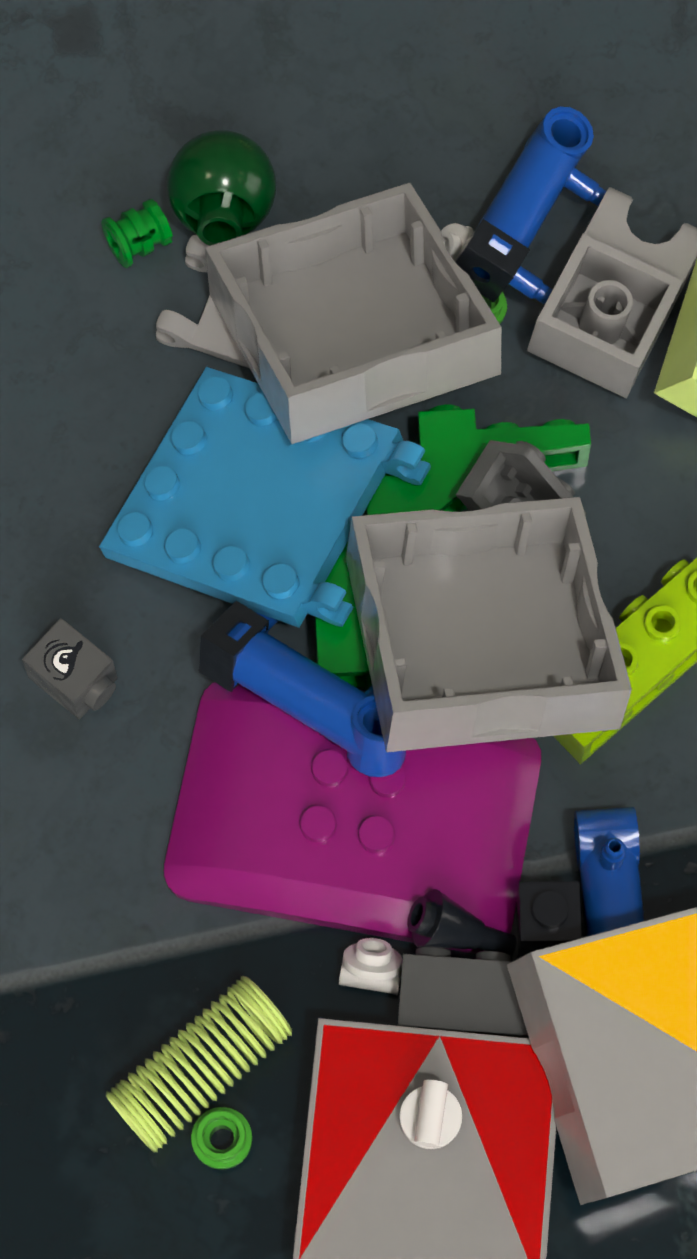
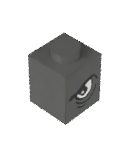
M62 618L51 627L22 659L28 678L79 720L90 708L93 711L100 709L110 699L116 689L114 682L118 677L113 660Z

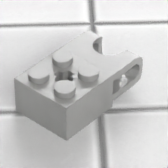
M609 187L538 316L527 351L627 399L695 266L697 259V227L684 223L670 241L660 244L641 241L631 233L626 221L629 207L633 201L632 197Z

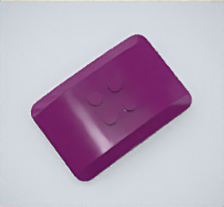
M214 682L204 691L198 708L164 863L165 881L169 890L176 897L189 902L412 943V932L409 931L407 924L410 909L418 898L424 897L430 890L437 889L482 920L486 926L511 934L518 885L521 880L541 766V749L534 738L406 750L405 761L399 770L392 775L371 777L360 773L351 765L347 757V750L246 687L239 684L230 692ZM476 948V949H474V950H472V949H450V950H455V951H460V952H466V953H471V954H476V953H478V952H483V951H485V950H482V949H479V948Z

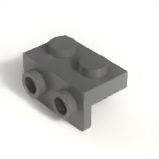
M490 440L459 488L456 496L469 511H474L504 503L574 498L575 492L568 483L554 475L544 463L546 460L545 455L532 444L524 441H517L513 444Z

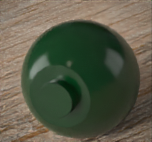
M228 130L209 131L189 140L175 155L167 177L168 199L179 221L187 229L197 234L203 243L211 246L249 234L262 224L274 203L276 176L269 157L252 139Z

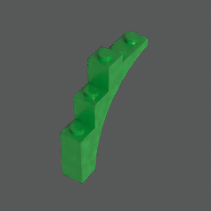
M439 405L431 408L429 411L418 412V445L425 449L421 461L430 463L431 468L421 485L408 483L386 473L366 508L367 515L422 510L462 512L467 507L456 496V493L490 440L513 444L517 441H524L532 444L545 455L546 460L544 463L552 472L587 467L591 448L589 424H575L573 421L566 419L548 421L542 426L519 427L514 423L500 422L492 424L486 429H476L475 409H461L456 405ZM347 542L325 582L345 589L346 595L342 601L352 604L353 609L343 627L332 625L315 617L317 663L357 689L368 690L372 682L346 562Z

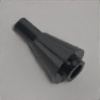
M437 889L430 890L424 897L418 898L410 909L407 924L409 931L412 932L413 943L417 947L472 950L479 948L485 951L502 952L512 955L515 950V935L486 926L482 920Z

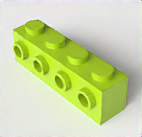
M697 558L691 563L686 559L679 561L662 578L661 584L664 587L649 600L644 595L639 596L620 615L619 619L622 623L616 627V632L632 688L621 728L617 730L553 736L580 765L697 663Z

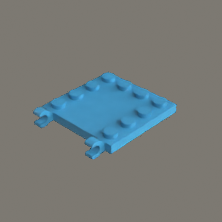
M206 367L99 548L107 559L231 604L238 601L256 613L300 628L307 614L318 617L332 625L343 627L353 606L342 601L346 595L345 589L325 581L348 542L351 517L363 515L386 473L408 483L421 485L431 465L428 462L421 461L425 453L424 447L410 441H403L399 429L369 419L291 444L258 383Z

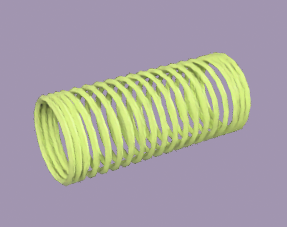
M241 976V980H236V984L228 987L227 995L219 994V1002L211 1001V1010L203 1008V1017L195 1016V1024L186 1023L187 1032L178 1030V1038L170 1037L171 1046L162 1044V1053L153 1051L154 1060L145 1058L146 1068L137 1065L136 1071L138 1076L135 1073L128 1072L130 1083L126 1080H120V1083H116L115 1087H111V1092L106 1091V1097L116 1111L152 1152H158V1148H162L163 1144H167V1138L133 1095L171 1137H175L176 1132L157 1111L142 1089L160 1106L179 1130H184V1125L163 1101L149 1080L166 1096L187 1122L192 1123L190 1114L169 1091L156 1071L179 1094L195 1115H200V1109L178 1085L165 1065L185 1084L204 1108H209L207 1100L184 1075L172 1056L190 1073L212 1101H217V1095L194 1070L179 1048L196 1063L212 1085L221 1094H225L224 1086L199 1059L187 1040L205 1057L228 1086L233 1087L234 1085L233 1080L205 1049L195 1033L211 1047L235 1078L242 1079L240 1071L214 1043L203 1025L213 1033L235 1062L245 1072H250L247 1062L220 1033L211 1018L225 1030L244 1056L253 1065H258L256 1056L225 1022L219 1010L230 1019L260 1057L266 1058V1051L234 1016L227 1003L239 1013L252 1032L270 1051H274L275 1046L269 1037L276 1043L283 1044V1040H287V1036H292V1029L287 1020L267 995L250 978Z

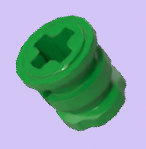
M153 199L144 201L142 209L138 211L130 208L121 212V219L116 222L111 217H105L101 221L106 241L112 253L124 268L132 266L134 255L139 254L144 257L153 253L154 245L159 243L162 246H167L172 243L173 235L167 218Z

